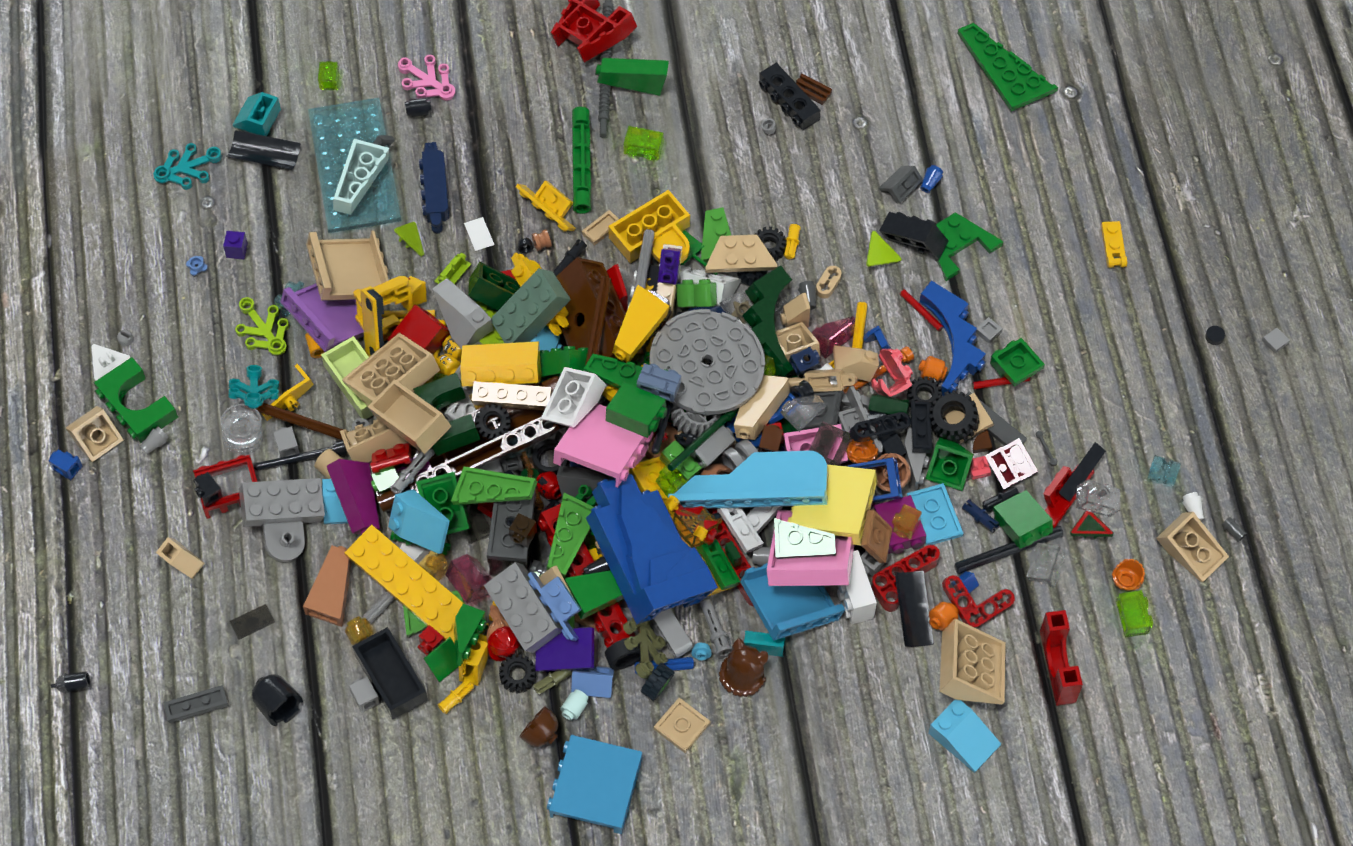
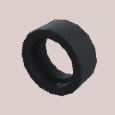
M547 439L535 446L532 453V462L539 474L553 471L557 475L559 465L546 467L540 463L539 457L545 451L554 450L560 441ZM565 459L561 466H569V460Z
M625 638L609 646L605 651V657L610 668L620 670L641 660L640 643L633 650H628L624 644V641L627 639Z

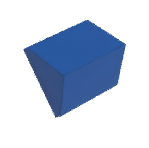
M965 571L959 576L969 594L979 586L974 573ZM953 581V582L951 583V585H952L953 587H954V585L956 584L955 581Z

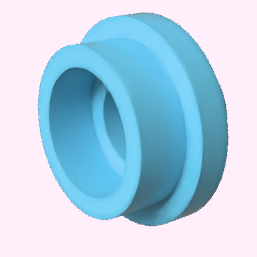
M697 643L692 649V656L697 660L703 661L712 655L710 646L706 643Z

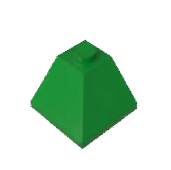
M939 438L925 479L939 484L944 483L945 486L963 491L974 454L958 443Z

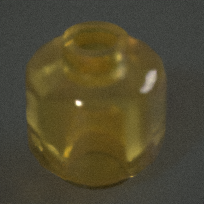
M358 616L346 623L345 633L352 645L375 634L366 618Z

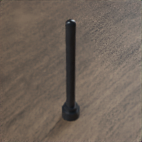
M666 400V416L664 419H660L652 447V453L655 455L660 451L673 403Z
M340 440L336 441L331 447L256 463L254 469L258 471L317 458L327 449H332L339 456L347 455L344 441Z

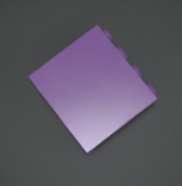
M317 283L296 292L290 287L283 290L280 303L324 352L353 336L356 339L364 336L363 329L355 320V315L357 314L356 299L321 301Z

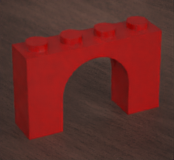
M1066 610L1046 612L1040 629L1056 705L1076 703L1083 685L1079 666L1070 667L1068 663L1066 639L1070 627Z

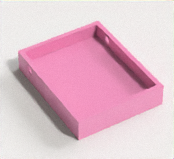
M777 510V519L787 522L788 518L792 516V510ZM774 529L767 565L768 585H849L854 552L852 537L836 536V555L776 558Z

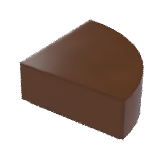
M988 431L980 433L975 438L972 448L973 453L992 450Z

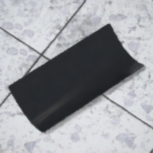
M235 130L232 146L226 157L292 170L296 165L301 144Z
M924 571L895 572L905 647L933 645L934 640L932 626L929 623V605Z

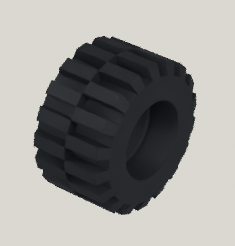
M948 391L944 392L945 396L939 395L937 397L938 401L934 400L932 402L933 407H930L929 410L931 413L929 417L932 429L937 437L940 436V438L952 442L956 441V443H960V440L963 439L965 442L968 440V436L972 437L974 431L978 429L979 415L974 400L972 401L969 395L965 397L964 392H960V394H957V391H952V394H949ZM951 411H961L965 414L964 419L956 424H949L943 420L945 415Z

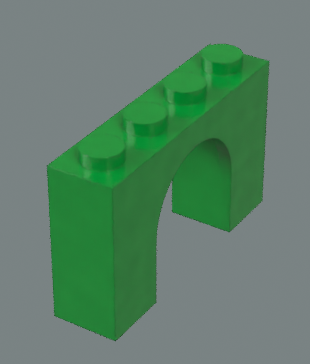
M131 357L94 382L96 387L94 392L100 400L104 399L107 402L105 405L111 413H116V419L121 426L125 425L128 428L127 432L132 439L136 438L139 443H142L153 428H164L176 420L178 415L176 409L165 396L141 410H131L122 405L124 395L146 379L143 369Z

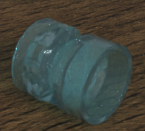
M1154 455L1147 479L1156 482L1162 480L1163 484L1174 487L1181 463L1173 460L1166 462L1165 458Z

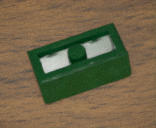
M872 394L868 408L869 410L886 414L898 412L907 414L909 401Z

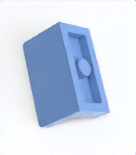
M594 666L592 669L573 670L571 692L578 689L587 696L611 698L614 670L609 667Z

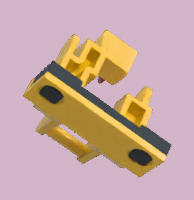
M398 276L373 288L369 286L364 289L354 290L353 295L356 298L357 309L355 320L364 332L366 354L370 357L384 346V341L387 340L404 319H398L394 314L382 319L384 306L392 302L395 305L401 303L404 308L410 311L415 304L427 302L425 281L412 276L409 278Z

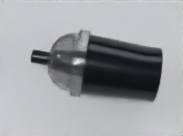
M87 671L71 674L64 673L56 679L55 684H51V688H57L59 692L67 694L71 691L90 687V677Z

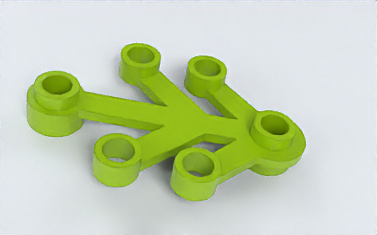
M249 297L242 298L239 302L241 312L248 314L258 328L238 324L235 328L236 334L239 337H244L246 334L263 336L268 340L261 341L249 337L245 341L246 348L248 350L256 348L268 349L272 355L283 354L287 348L283 338L285 331L289 329L288 320L286 318L278 320V331L275 337L272 334V328L275 318L279 315V308L276 305L268 307V316L265 324L254 310L255 304L253 299Z

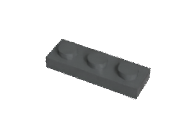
M223 685L163 702L169 723L229 706Z

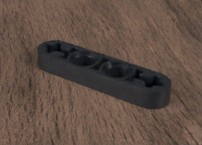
M898 412L858 422L849 430V434L854 441L864 442L903 432L911 425V419L906 413ZM884 422H887L891 429L887 428ZM870 425L875 427L877 432L872 431Z

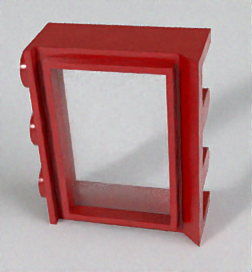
M241 455L232 460L220 461L217 464L201 466L193 470L195 478L208 472L221 488L222 498L207 508L204 506L203 499L201 498L206 519L210 518V510L220 508L221 513H226L229 511L228 505L239 503L241 507L239 495L241 484L244 482H258L250 455Z

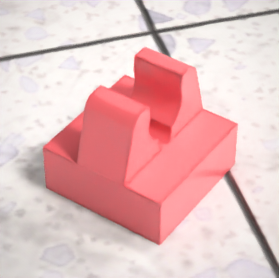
M985 456L972 459L969 468L972 480L991 476V469Z

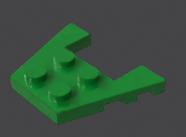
M956 212L936 225L949 241L937 262L943 272L945 281H948L960 272V269L950 258L974 242L978 241L989 254L1003 246L1001 239Z

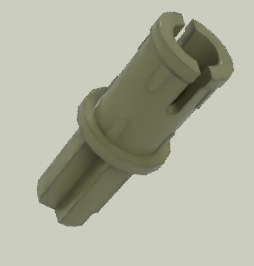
M571 670L549 672L547 677L533 685L535 692L540 695L553 686L557 687L558 683L572 676Z

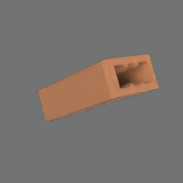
M332 545L303 608L306 615L342 627L352 561L344 553L347 548Z

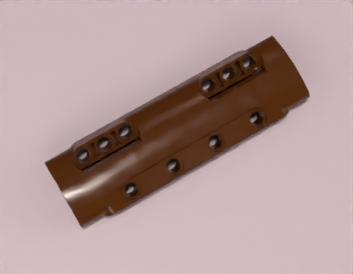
M556 375L540 384L533 383L528 386L551 387L554 391L559 378ZM503 407L509 413L512 422L508 433L491 441L482 437L479 433L480 440L438 456L435 453L429 459L432 468L415 476L414 481L408 484L406 488L414 489L419 493L417 481L438 476L442 471L447 473L455 472L456 478H458L463 467L477 469L511 452H518L546 439L566 426L554 423L552 428L545 429L544 424L547 421L541 419L544 410ZM481 408L468 413L472 415L474 422L477 418L476 414L480 412ZM496 415L489 416L486 420V426L489 429H496L501 424V419ZM533 429L536 431V434L531 438L527 437V431ZM511 438L518 439L516 445L510 446L508 444ZM410 444L411 449L416 450L415 456H417L421 451ZM402 463L394 467L398 469L400 467H408L409 464ZM391 490L384 494L377 491V500L382 511L391 510L395 493Z

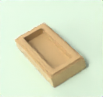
M608 210L583 229L582 235L593 245H596L609 235L608 226L619 220V218Z

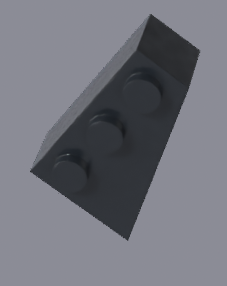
M889 212L879 230L887 240L907 248L909 245L919 248L918 252L923 254L925 251L930 252L938 260L949 242L934 221L929 219L926 221L921 220L916 216L909 217L901 212Z

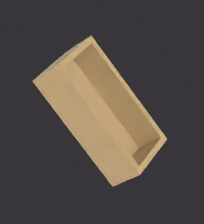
M395 379L368 406L378 421L423 454L451 427L440 411Z

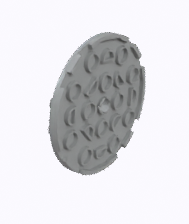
M698 309L673 317L657 332L650 350L649 365L656 364L660 369L675 370L679 375H682L681 384L675 400L672 402L673 404L693 413L715 415L735 410L754 396L763 379L765 356L758 337L747 325L745 326L739 322L736 317L725 312L721 314L711 312L710 309ZM708 358L712 361V364L710 366L706 365L702 360Z

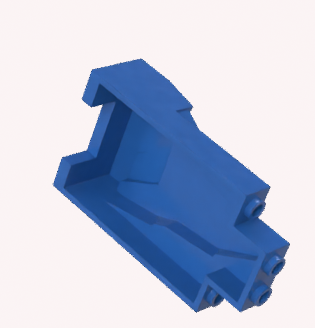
M632 474L628 475L626 481H622L618 488L615 487L616 478L610 481L604 479L597 483V487L592 491V494L598 506L591 509V513L586 517V520L636 624L652 620L660 612L682 604L686 608L700 603L718 588L708 566L696 548H691L681 539L658 490L652 492L646 490L641 493Z

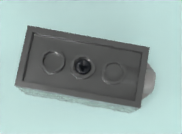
M536 488L531 500L494 502L487 549L490 576H497L514 562L523 564L529 572L533 539L528 548L510 540L509 528L518 513L536 520Z

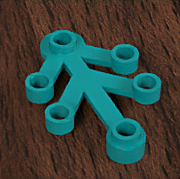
M189 143L186 145V150L181 159L178 150H170L164 165L158 166L153 173L154 179L158 183L171 181L180 184L184 190L192 187V181L188 177L176 176L175 174L177 173L198 178L200 183H207L210 179L208 172L192 168L207 162L218 163L222 158L221 151L218 147H210L206 155L189 161L190 157L197 153L195 144ZM180 159L178 165L172 167L173 163Z
M249 365L247 367L246 375L250 380V386L240 382L239 379L229 380L230 389L228 390V397L244 400V404L249 408H258L268 398L271 400L279 398L278 380L270 379L268 382L258 386V380L262 376V367L259 365Z

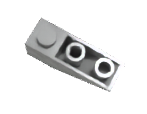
M908 427L904 443L907 453L904 457L911 467V481L914 490L917 491L918 485L923 484L925 473H922L923 467L927 468L929 456H926V453L912 452L911 427Z

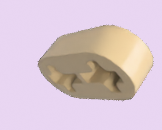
M827 267L816 285L817 296L825 299L832 295L841 280L842 273L839 267ZM836 273V276L834 275L832 279H830V275ZM826 284H827V285H828V289L822 291L821 288L823 289V288L826 286Z

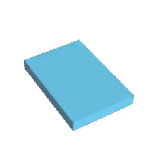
M944 483L907 493V496L911 495L925 530L926 546L963 536L964 533Z

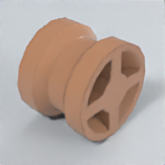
M546 229L542 230L539 234H532V240L537 252L541 251L544 247H552Z

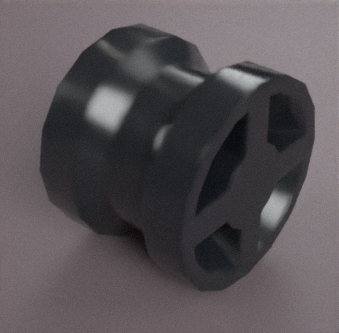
M806 380L801 381L798 386L795 385L790 388V393L800 403L805 402L806 398L810 399L814 396L813 388Z

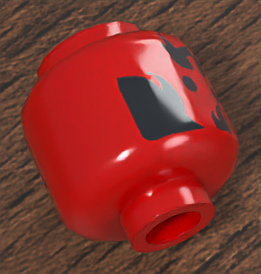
M553 471L543 472L537 477L536 490L547 500L558 499L561 496L557 475Z

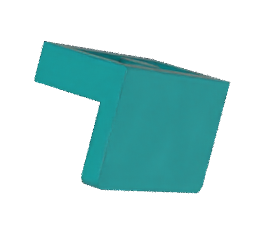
M745 631V645L752 646L759 652L766 651L768 655L783 657L785 637L773 641L769 633Z

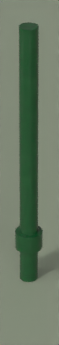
M739 408L722 413V416L670 462L667 468L670 471L676 469L727 421L730 422L736 416Z

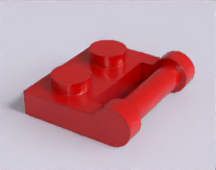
M400 443L393 448L379 449L373 453L372 462L370 463L373 474L402 463H412L410 444Z

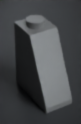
M724 425L720 427L691 454L694 462H697L702 469L707 467L736 440L733 437V432L728 427H724Z

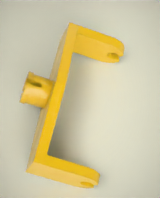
M298 364L295 365V368L304 380L284 392L271 404L272 406L284 410L288 408L289 411H294L295 409L292 405L298 408L299 402L296 400L314 385ZM262 414L266 421L272 418L271 416Z

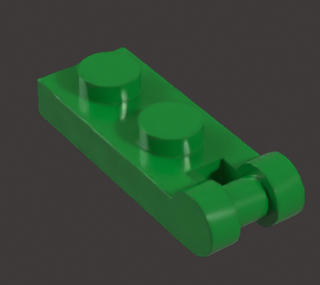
M716 538L711 545H707L704 542L696 544L698 553L702 554L721 590L739 585L740 579Z

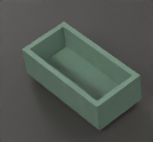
M538 268L492 316V324L504 343L530 342L571 299L552 271Z

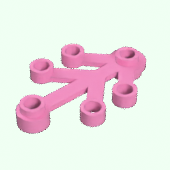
M427 55L424 58L428 75L413 66L410 59L401 58L399 60L398 69L402 74L412 73L421 79L417 81H412L410 78L403 79L402 88L408 91L412 88H417L415 91L417 98L439 96L441 99L448 101L454 97L455 87L449 84V66L443 63L438 67L439 74L442 77L441 84L435 77L434 65L436 62L433 55ZM432 86L435 89L426 90L424 87Z

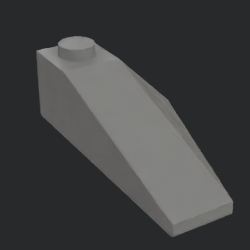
M446 278L432 288L450 336L461 350L463 345H473L493 331L492 319L449 279Z

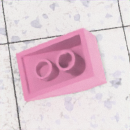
M841 424L783 434L785 451H815L824 457L827 465H839L848 462Z

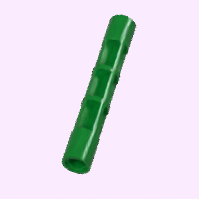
M579 106L572 110L573 211L585 214L591 211L590 110Z

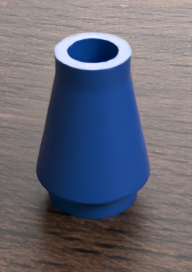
M935 165L927 168L920 189L930 193L932 188L943 178V170Z

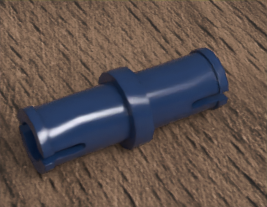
M970 499L966 501L968 504L964 503L962 509L974 517V521L981 523L992 533L995 531L994 527L998 528L1000 523L988 515L985 509H981Z

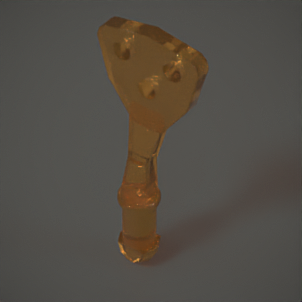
M525 451L520 452L528 477L533 478V470ZM536 489L535 505L537 509L542 510L544 504Z

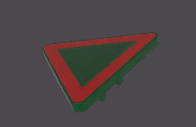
M1089 509L1083 513L1070 531L1071 536H1083L1084 538L1093 536L1094 539L1097 537H1112L1114 534Z

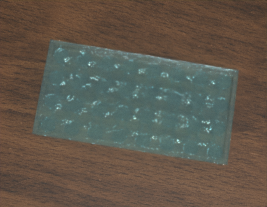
M373 98L308 109L328 233L401 221L390 154L389 160L351 215L333 210V199L353 140L357 139L373 144L378 135H386L380 99Z

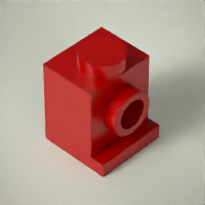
M429 625L418 636L420 644L417 648L427 656L442 644L445 639Z

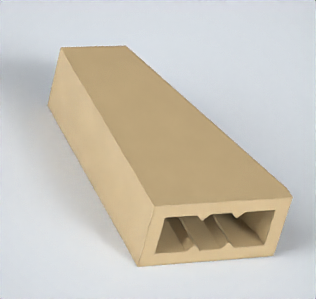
M763 375L757 392L739 408L734 423L736 438L755 440L764 425L769 422L790 393L789 379L787 377Z

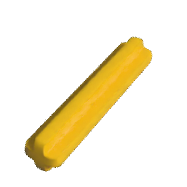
M866 302L857 303L852 348L862 349L867 312Z

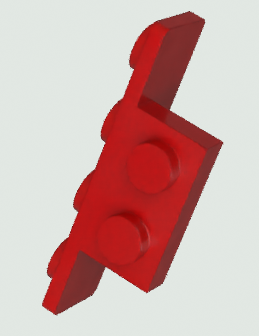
M1063 466L1056 473L1051 484L1046 487L1043 493L1048 505L1045 512L1052 518L1053 528L1057 526L1094 474V469L1070 502L1059 494V491L1073 473L1069 467Z

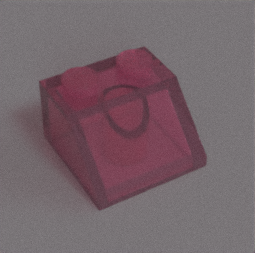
M466 554L451 560L445 575L467 604L489 595L484 585L492 578L476 558Z

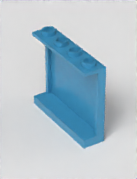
M768 563L762 567L747 569L740 581L773 641L838 621L845 612L842 603L834 605L824 586H769L767 577Z
M571 735L570 740L564 744L563 753L566 754L564 760L559 762V778H555L552 790L555 791L554 796L548 800L547 809L550 812V817L553 818L554 814L606 826L614 828V833L622 835L642 762V751Z

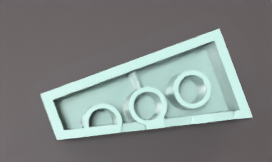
M357 139L353 140L333 199L334 211L349 215L353 213L389 160V148Z

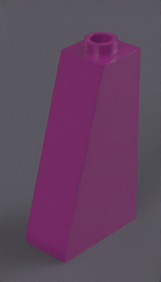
M338 459L327 465V470L352 534L362 535L371 524L376 529H380L369 463Z

